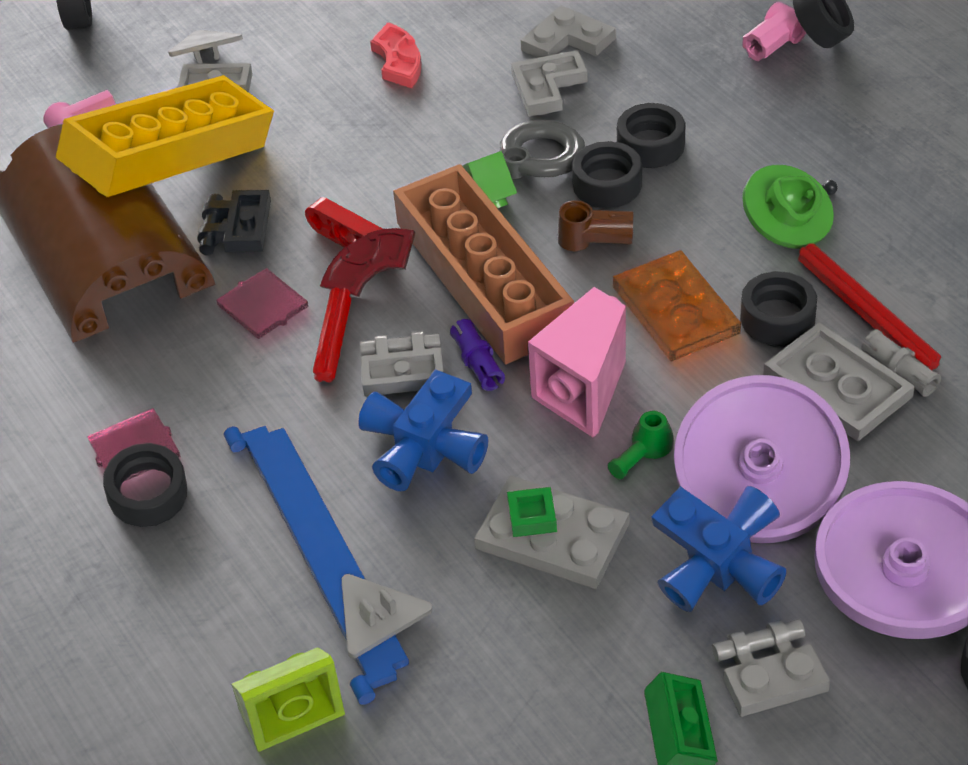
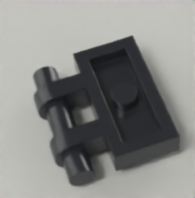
M233 190L231 200H223L220 194H211L208 202L203 206L202 218L204 224L200 226L197 240L200 243L199 251L204 255H211L214 252L215 246L219 242H223L225 252H263L271 204L269 190ZM223 219H227V223L221 222L223 221Z

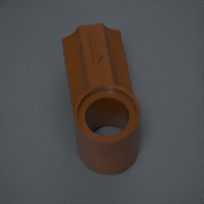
M578 200L568 201L559 209L557 240L558 244L568 251H582L590 243L632 244L633 212L592 210L589 204Z

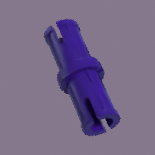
M470 319L458 320L456 323L461 329L462 334L452 325L450 335L462 351L461 359L463 363L473 370L484 390L492 391L499 388L492 376L495 375L498 382L503 384L505 374L493 358L492 347L485 340H482Z

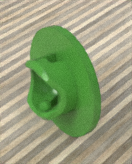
M769 165L763 167L749 178L744 187L742 200L746 216L761 235L775 244L794 249H801L809 243L816 245L827 235L832 227L834 212L827 192L816 179L798 168L788 165Z

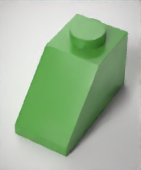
M502 151L463 165V168L497 209L508 205L506 197L517 193Z

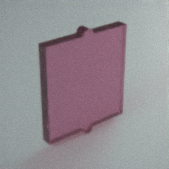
M267 268L245 282H238L237 287L216 300L220 308L257 339L265 336L280 325H287V320L309 307L306 299Z
M154 408L87 436L97 456L95 458L97 466L103 467L104 470L109 461L119 451L134 444L154 443L166 446L177 454L178 457H181L178 448L171 438L170 427L163 425ZM141 470L137 473H134L130 475L125 481L150 470Z

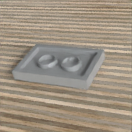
M820 322L764 364L763 375L793 380L816 392L836 412L846 434L857 442L913 398L915 388L914 385Z
M510 475L474 538L475 549L597 589L629 526V513L551 488L557 532L513 537L507 492L543 488L546 486Z

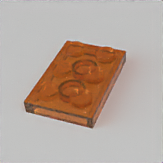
M682 250L613 276V288L670 362L741 334V322Z

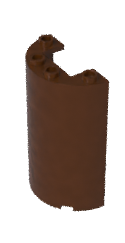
M63 124L49 127L28 138L10 155L12 161L6 170L0 171V214L73 343L109 329L101 301L169 273L173 274L177 294L180 299L216 285L209 269L152 183L106 197L56 158Z

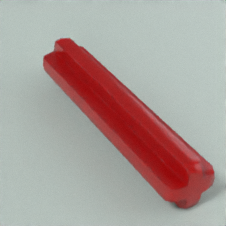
M335 287L329 294L313 366L314 379L318 382L325 381L330 383L336 376L352 300L350 297L351 292L345 287L342 289Z

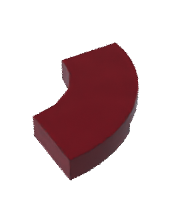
M389 228L367 233V235L357 239L347 247L345 246L335 256L322 278L320 287L329 290L335 287L339 289L345 287L351 292L350 295L359 297L365 284L376 274L389 269L406 270L416 232L409 229Z

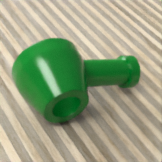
M648 411L640 417L633 429L632 445L617 459H612L607 465L609 472L615 478L623 479L628 474V471L643 457L658 459L671 452L674 445V435L665 415L658 411Z

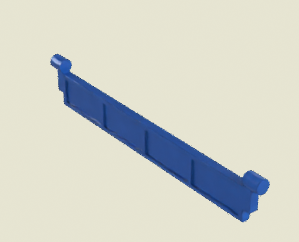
M235 426L227 428L224 432V437L232 452H240L247 447L347 641L342 577L350 574L362 579L365 578L284 428L269 432L266 426L242 434ZM396 635L355 658L364 674L354 677L350 682V686L359 704L366 705L372 702L376 696L373 689L396 681L397 673L395 670L409 664V659Z

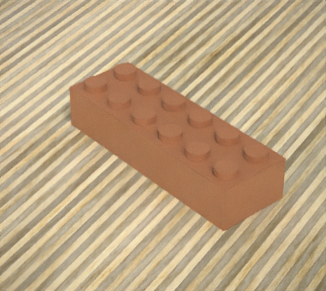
M461 164L393 190L397 224L402 229L414 230L416 232L413 240L415 248L505 365L529 355L528 341L574 304V300Z

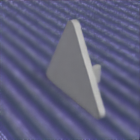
M197 30L168 52L170 57L193 52L198 64H202L203 61L199 50L212 48V55L215 60H218L219 51L217 46L240 41L243 38L242 34Z
M350 574L342 577L348 656L351 658L361 656L432 613V604L428 601Z

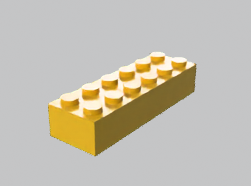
M225 75L65 118L63 120L56 158L70 168L73 173L79 175L96 188L99 193L110 197L264 147L274 110Z

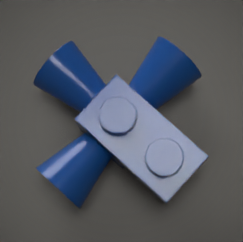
M435 369L405 410L377 391L372 392L366 398L359 414V428L362 431L393 435L395 445L372 465L373 472L381 483L395 491H406L417 467L433 473L444 457L470 474L475 473L479 469L488 449L489 440L487 434L452 429V421L472 395L470 382Z
M680 486L651 516L653 526L684 547L689 557L687 561L658 580L661 591L671 602L686 612H692L710 581L723 591H726L736 580L758 605H764L770 601L782 586L787 571L785 567L753 554L750 538L780 517V512L774 502L759 489L747 486L728 518H725Z

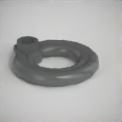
M532 120L517 124L508 130L500 141V151L503 153L512 179L522 178L524 175L556 177L572 171V162L575 155L585 147L583 138L575 129L563 123L550 120ZM547 138L561 143L564 151L557 157L538 159L530 157V152L522 147V145L528 140Z

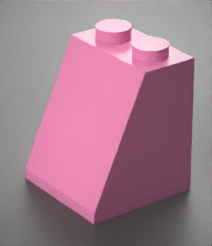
M593 287L528 341L531 398L591 437L599 433L626 362V305L622 304L614 296H609Z

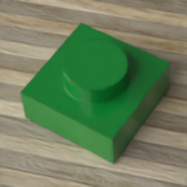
M551 487L507 492L513 537L557 532Z

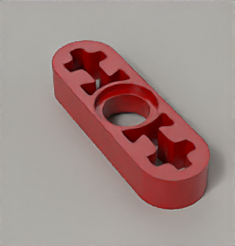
M320 197L305 210V217L309 225L317 233L342 247H347L357 239L367 235V233L383 229L325 197Z

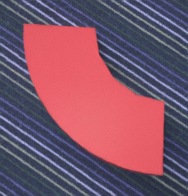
M388 22L370 41L371 51L381 55L386 61L381 69L382 79L413 88L421 73L419 49L415 44V39L407 31Z

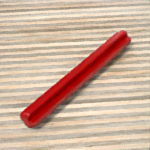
M809 243L806 247H802L799 250L798 260L875 330H880L883 335L901 348L907 347L915 352V358L929 369L938 368L941 355L817 245Z

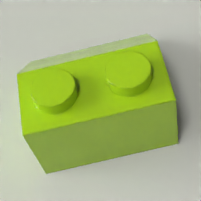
M319 647L305 653L294 654L286 661L265 670L251 672L243 679L231 684L238 709L258 752L345 715L334 661L331 655Z

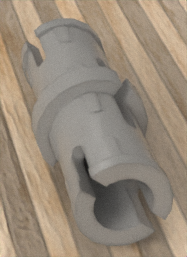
M880 330L872 331L865 338L872 345L870 346L864 342L861 348L862 351L914 385V389L920 392L923 397L931 395L937 389V386L931 382L934 381L936 384H940L941 375L917 360L915 352L907 347L901 348L883 335Z

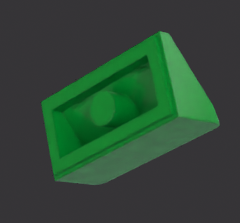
M661 671L644 690L657 765H715L718 760L701 680Z

